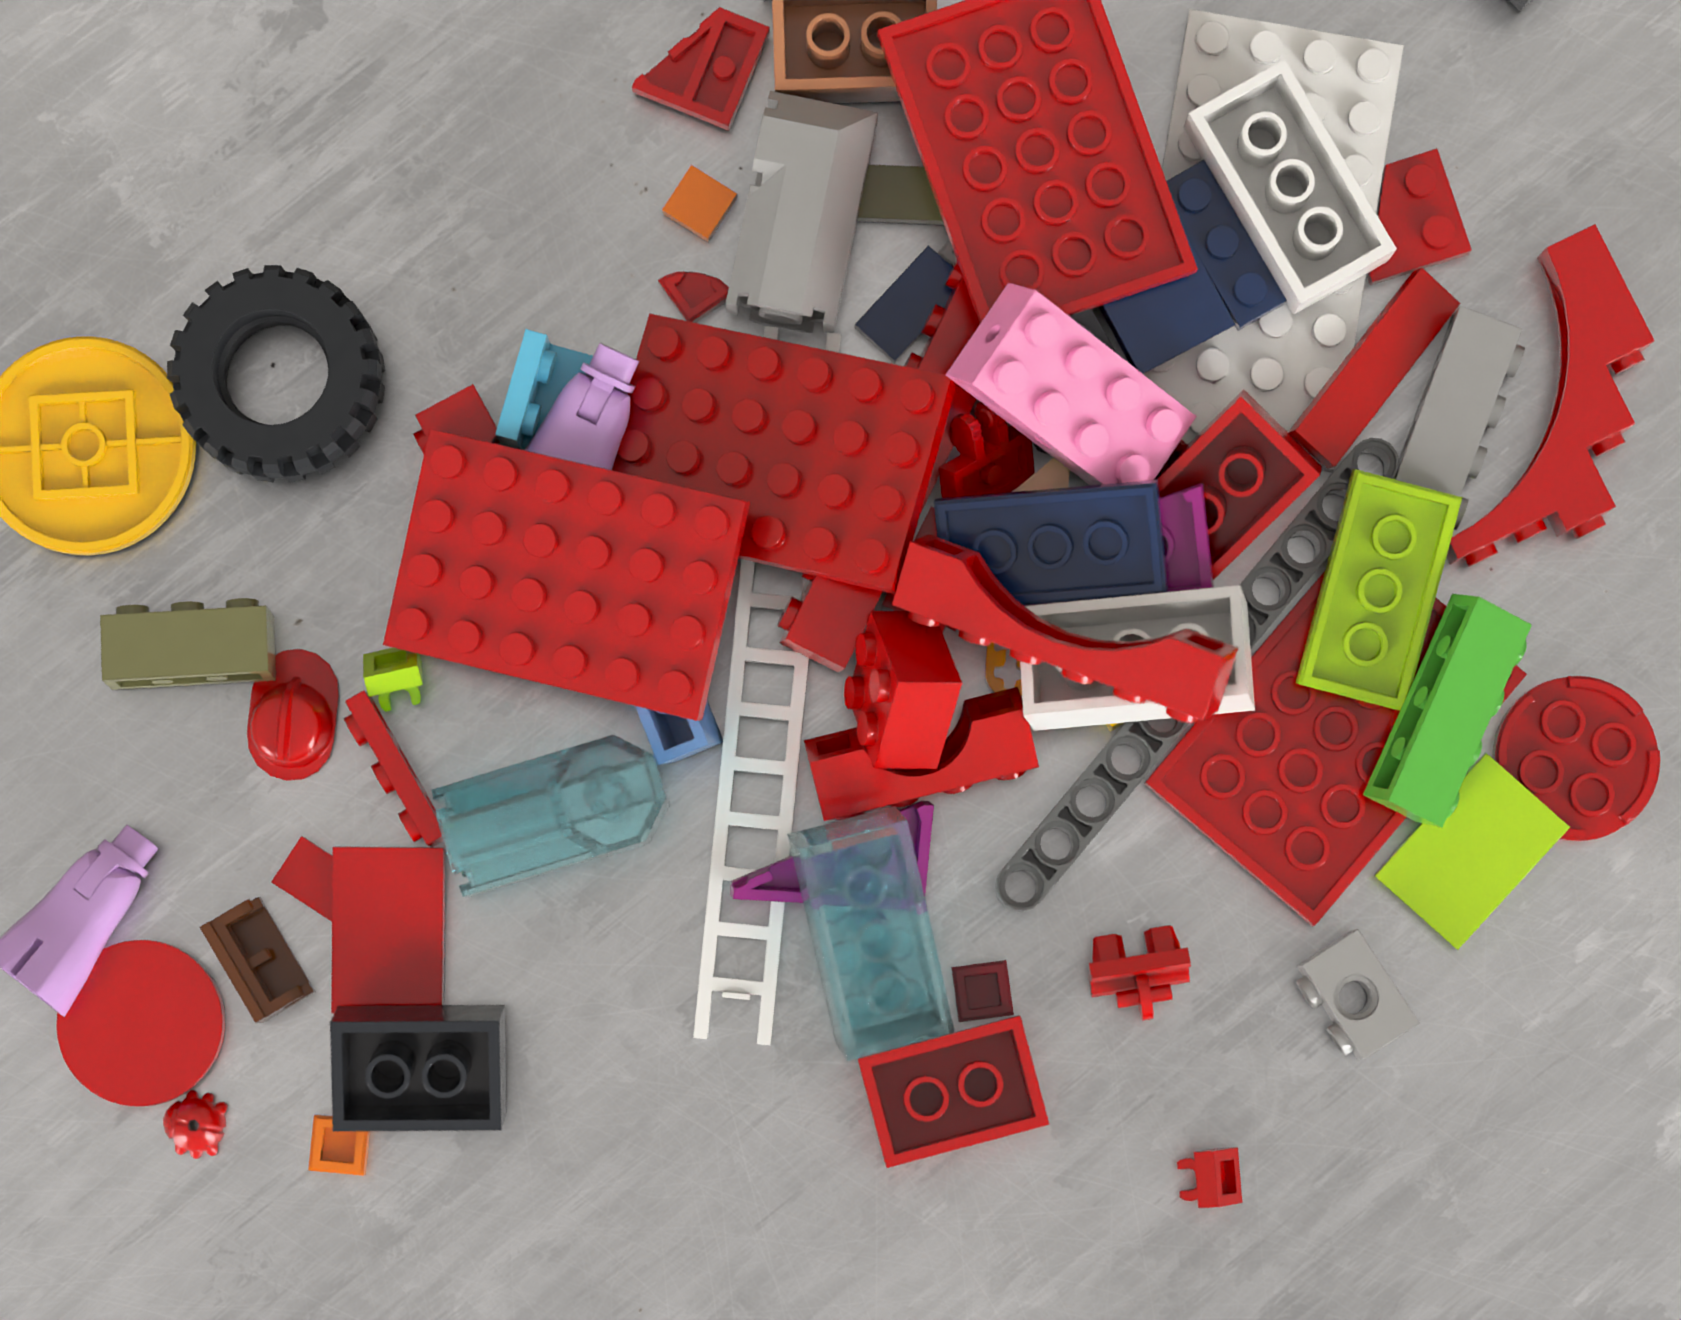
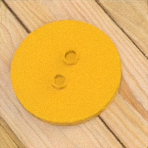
M89 336L70 337L46 343L24 354L12 363L0 376V517L12 529L35 544L49 550L71 555H100L118 551L134 545L157 530L170 517L182 500L191 480L196 456V441L182 425L184 421L180 414L174 410L170 393L174 391L173 383L167 378V372L154 360L134 347L107 338Z

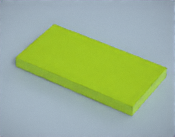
M1352 469L1296 684L1401 710L1414 680L1462 497Z

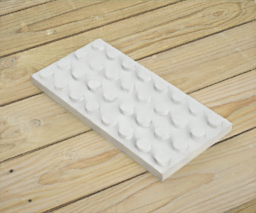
M1190 9L1187 17L1162 164V171L1166 181L1202 161L1183 128L1188 113L1285 59L1376 213L1404 45ZM1366 274L1294 315L1287 303H1285V305L1237 331L1236 327L1233 326L1143 374L1197 416L1182 440L1189 444L1243 389L1289 432L1354 348ZM1310 454L1322 466L1321 471L1332 472L1334 470V467L1327 469Z

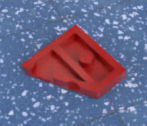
M1438 148L1386 164L1383 169L1377 216L1397 249L1388 262L1368 272L1367 279L1369 285L1371 286L1412 273L1421 267L1425 269L1469 255L1472 249Z

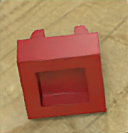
M1238 1147L1194 1152V1157L1181 1159L1177 1162V1169H1192L1196 1174V1188L1179 1191L1181 1199L1185 1201L1198 1200V1208H1215L1243 1203Z

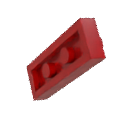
M363 690L347 699L345 703L352 714L345 717L344 721L360 747L366 743H369L378 759V762L371 765V768L386 794L396 790L406 809L398 813L412 840L416 842L423 838L426 845L434 847L450 838L451 835L373 698L369 697L368 693Z

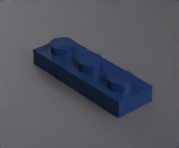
M1205 160L1167 180L1166 182L1181 224L1236 324L1234 326L1237 331L1285 305L1287 301Z

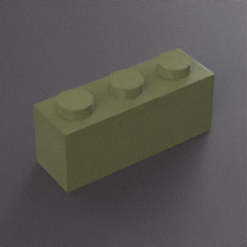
M231 599L226 601V608L204 609V604L201 602H177L171 604V611L149 612V607L145 605H123L116 607V614L100 615L102 681L112 690L276 680L274 615L266 605L259 606V600Z

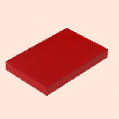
M333 847L331 1013H335L338 1006L444 1005L445 847Z

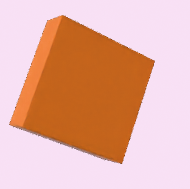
M691 165L663 207L662 212L670 219L709 242L738 196L731 189Z
M314 1115L308 1171L366 1175L370 1131H333L332 1116Z

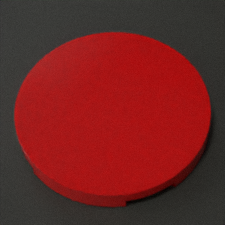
M1567 676L1544 682L1524 693L1504 715L1497 729L1493 744L1492 758L1570 826L1559 839L1563 841L1594 840L1612 834L1628 825L1643 811L1655 790L1660 772V750H1658L1652 726L1643 712L1644 709L1621 688L1593 677Z
M151 940L124 941L102 950L84 986L65 1017L57 1012V1038L62 1056L75 1078L95 1095L107 1101L126 1106L143 1107L158 1105L186 1094L206 1075L214 1061H216L225 1033L224 1005L214 979L210 977L197 960L180 948Z

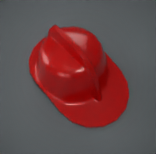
M303 649L284 650L275 655L276 680L256 681L253 684L248 716L247 739L249 751L257 766L272 777L290 781L305 779L316 773L329 759L335 738L339 690L338 679L330 664L318 654Z

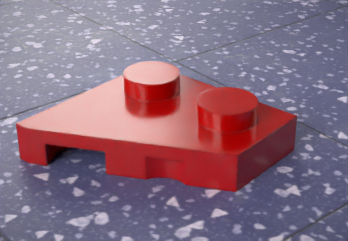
M719 7L700 23L699 29L690 37L683 38L668 51V55L647 74L643 75L642 73L637 77L632 85V91L729 131L770 34V27Z

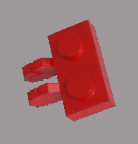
M981 402L974 408L976 410L974 413L976 418L970 412L961 413L953 417V421L950 422L952 424L950 427L952 429L951 440L961 455L938 467L942 498L1007 493L1017 489L1035 474L1032 441L1013 426L1008 427L1004 419Z

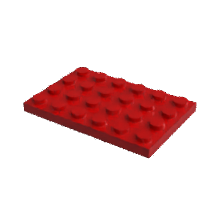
M964 0L878 30L877 36L980 324L1008 283L1036 290L1065 314L1071 316L1197 272V265L1101 0Z
M649 313L636 357L639 363L630 381V384L634 385L635 389L633 393H628L630 396L629 420L612 470L751 502L739 559L895 594L909 544L913 541L957 383L944 374Z
M429 429L383 645L687 719L702 720L751 502Z
M1325 571L1252 655L1255 710L1213 714L1204 721L1198 719V722L1190 728L1144 783L1312 927L1321 920L1406 819V816L1363 795L1400 711L1296 684ZM1437 598L1434 601L1415 676L1446 609V605ZM1517 665L1513 667L1504 687L1503 702L1527 675Z

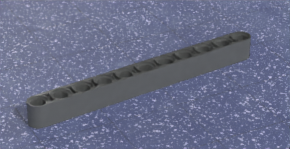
M1368 438L1358 443L1240 583L1247 601L1250 649H1252L1330 555L1338 521L1328 518L1324 513L1322 507L1323 499L1330 494L1339 495L1345 499L1352 469L1359 470L1357 465L1359 455L1363 453L1377 455L1384 465L1383 476L1391 479L1394 478L1398 471L1399 458L1396 450L1389 442L1381 438ZM1304 536L1313 543L1315 556L1311 562L1299 563L1292 559L1287 549L1288 541L1291 537ZM1262 577L1275 581L1280 589L1278 603L1264 605L1258 602L1252 592L1254 581ZM1148 720L1125 722L1000 871L995 882V892L999 902L1005 908L1015 912L1031 910L1038 905L1189 723L1176 720L1175 726L1171 731L1158 732L1148 724ZM1120 745L1134 747L1141 757L1139 770L1130 775L1118 772L1111 761L1114 748ZM1085 787H1095L1104 794L1106 808L1100 816L1087 817L1079 811L1076 805V796L1079 790ZM1060 829L1070 838L1071 849L1065 858L1055 860L1043 853L1040 845L1041 837L1047 830ZM1024 871L1034 879L1036 891L1029 901L1016 902L1007 895L1005 881L1012 872Z

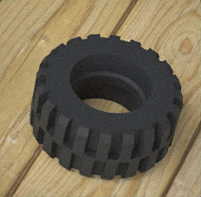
M264 265L263 272L253 274L249 268L234 272L232 274L235 281L225 286L216 281L204 291L209 297L200 306L192 302L183 314L188 320L183 332L180 330L174 331L170 346L175 350L174 360L167 361V378L173 383L174 389L170 393L174 410L182 417L184 421L182 425L189 435L207 453L220 461L228 469L240 475L245 473L252 475L259 481L273 483L275 478H286L289 482L306 480V474L316 470L322 475L336 468L333 461L344 453L350 457L360 447L357 440L364 431L371 433L378 419L374 412L377 403H383L385 386L382 384V373L385 372L383 355L377 345L378 339L355 303L350 301L342 290L329 280L323 282L317 279L313 272L296 268L294 272H288L281 265ZM274 326H294L310 334L322 347L328 364V379L325 388L314 406L302 416L282 424L268 425L259 423L241 413L230 397L227 387V374L230 362L238 348L255 333Z

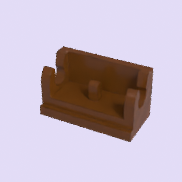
M260 897L251 901L248 899L199 927L255 1023L268 1021L316 992Z

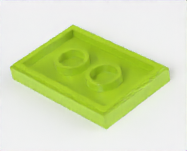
M1486 752L1466 773L1459 789V803L1453 814L1446 819L1443 828L1421 823L1374 874L1378 880L1457 950L1570 828Z

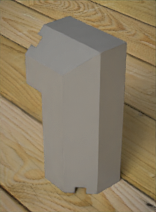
M770 91L768 108L765 107L754 154L752 171L757 172L755 185L750 184L747 204L726 299L727 312L738 316L741 305L751 309L749 320L759 324L813 333L815 322H823V333H834L878 123V112Z

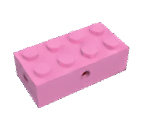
M1011 283L1007 284L946 374L947 377L1090 486L1154 480L1197 417L1039 292Z

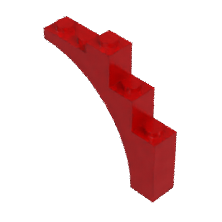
M1596 224L1546 247L1537 257L1549 285L1556 310L1560 338L1558 386L1550 421L1538 450L1526 471L1510 492L1482 519L1451 538L1446 557L1450 565L1463 558L1468 567L1484 561L1498 553L1494 543L1511 535H1514L1517 543L1523 542L1547 529L1543 521L1548 518L1557 537L1572 530L1576 539H1579L1605 526L1606 523L1602 515L1616 507L1588 450L1592 448L1597 457L1626 442L1622 433L1635 425V422L1608 367L1611 366L1616 375L1643 362L1645 359L1641 352L1655 340Z

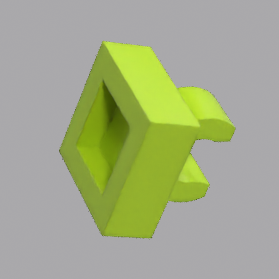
M397 648L363 654V678L368 696L378 695L379 705L385 712L391 711L390 693L405 689L409 692L413 705L420 703V685H423L420 654Z

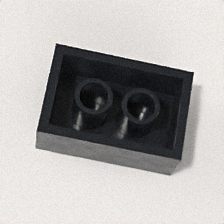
M505 1005L337 1007L330 1021L333 1131L502 1130L507 1113Z

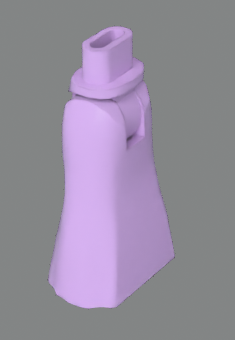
M599 343L590 364L583 362L580 368L585 374L577 373L566 384L524 450L612 470L629 420L630 396L628 393H633L635 386L630 384V381L639 361Z
M126 824L112 843L104 839L96 849L85 853L67 870L39 903L0 937V968L65 1017L84 986L109 937L137 895L141 880L135 873L145 879L149 873L143 867L157 852L158 848Z

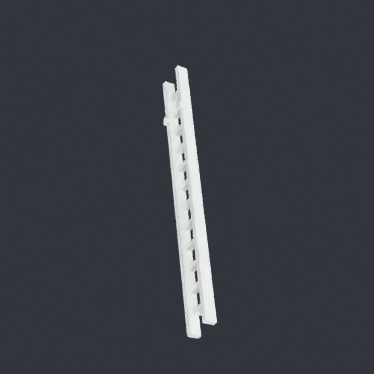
M765 326L764 337L778 340V327ZM827 332L826 350L840 353L841 334ZM741 559L693 1038L708 1039L712 992L721 991L724 998L750 1000V995H761L757 1044L771 1045L785 902L771 901L768 926L720 922L724 880L732 881L756 871V869L725 866L729 826L778 830L775 862L790 856L809 658L794 651L747 647L751 607L784 610L791 597L801 600L810 581L803 578L801 597L753 592L756 562ZM756 662L794 666L790 706L742 702L745 663ZM740 716L789 721L785 761L737 757ZM735 771L783 775L779 816L731 811ZM718 935L767 940L763 982L714 977Z

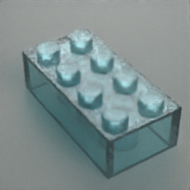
M893 806L787 834L835 1042L846 1060L850 1061L954 1033L955 1029L907 819Z

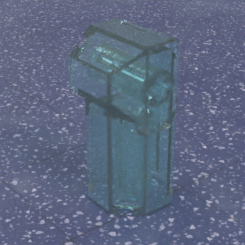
M613 734L431 790L434 801L438 803L445 802L446 807L435 810L437 821L454 874L462 872L463 878L468 877L469 883L459 885L462 896L465 898L603 856L610 857L649 845L656 833L657 827L671 805L662 771L655 756Z

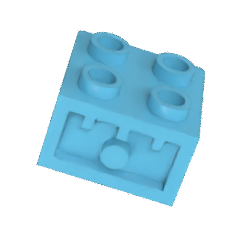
M525 329L495 433L499 442L506 446L524 450L549 413L562 389L577 373L585 374L580 368L583 362L590 364L593 355L553 345L546 334Z

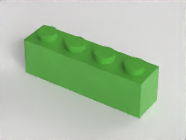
M1451 595L1367 784L1364 796L1415 822L1443 828L1446 819L1453 814L1459 803V789L1468 769L1477 761L1481 753V739L1489 721L1502 706L1504 687L1512 669L1521 661L1527 647L1526 638L1532 624L1479 596Z

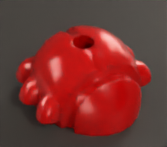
M190 1090L182 1102L178 1100L173 1103L164 1114L163 1127L169 1139H174L175 1152L178 1155H183L190 1151V1155L194 1159L200 1158L204 1151L210 1156H215L218 1153V1144L225 1134L223 1129L226 1127L225 1113L228 1109L225 1102H218L216 1104L214 1102V1095L209 1092L199 1097L195 1090ZM192 1120H196L199 1124L198 1129L195 1131L190 1128Z

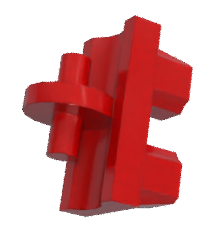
M1171 925L1150 928L1144 931L1143 939L1146 954L1126 957L1122 935L1110 934L1093 938L1092 963H1089L1091 997L1115 994L1118 1008L1138 1005L1142 1021L1153 1019L1152 1003L1173 1000L1171 985L1190 982L1189 967H1191L1188 947H1180V943Z

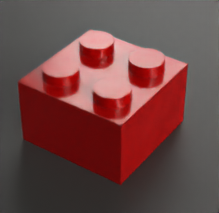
M909 611L870 612L865 633H860L856 641L857 663L853 676H848L845 681V705L847 709L853 710L857 721L858 741L860 745L866 746L873 768L937 769L962 687V680L940 625L933 627L914 622L907 617Z

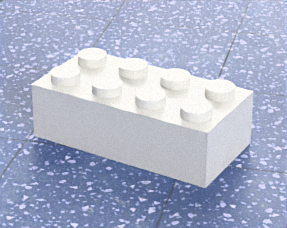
M1285 59L1188 113L1183 128L1202 160H1205L1285 296L1286 303L1293 315L1388 262L1397 249Z
M1240 585L1025 606L1041 619L1068 632L1098 640L1131 642L1159 638L1187 628L1236 646L1238 651L1219 711L1215 714L1255 710L1248 608ZM1020 661L1023 715L1034 731L1172 718L1165 713L1166 707L1148 700L1143 704L1128 702L1113 694L1114 688L1095 680L1092 684H1082L1069 680L1061 675L1062 668L1044 661L1040 665Z

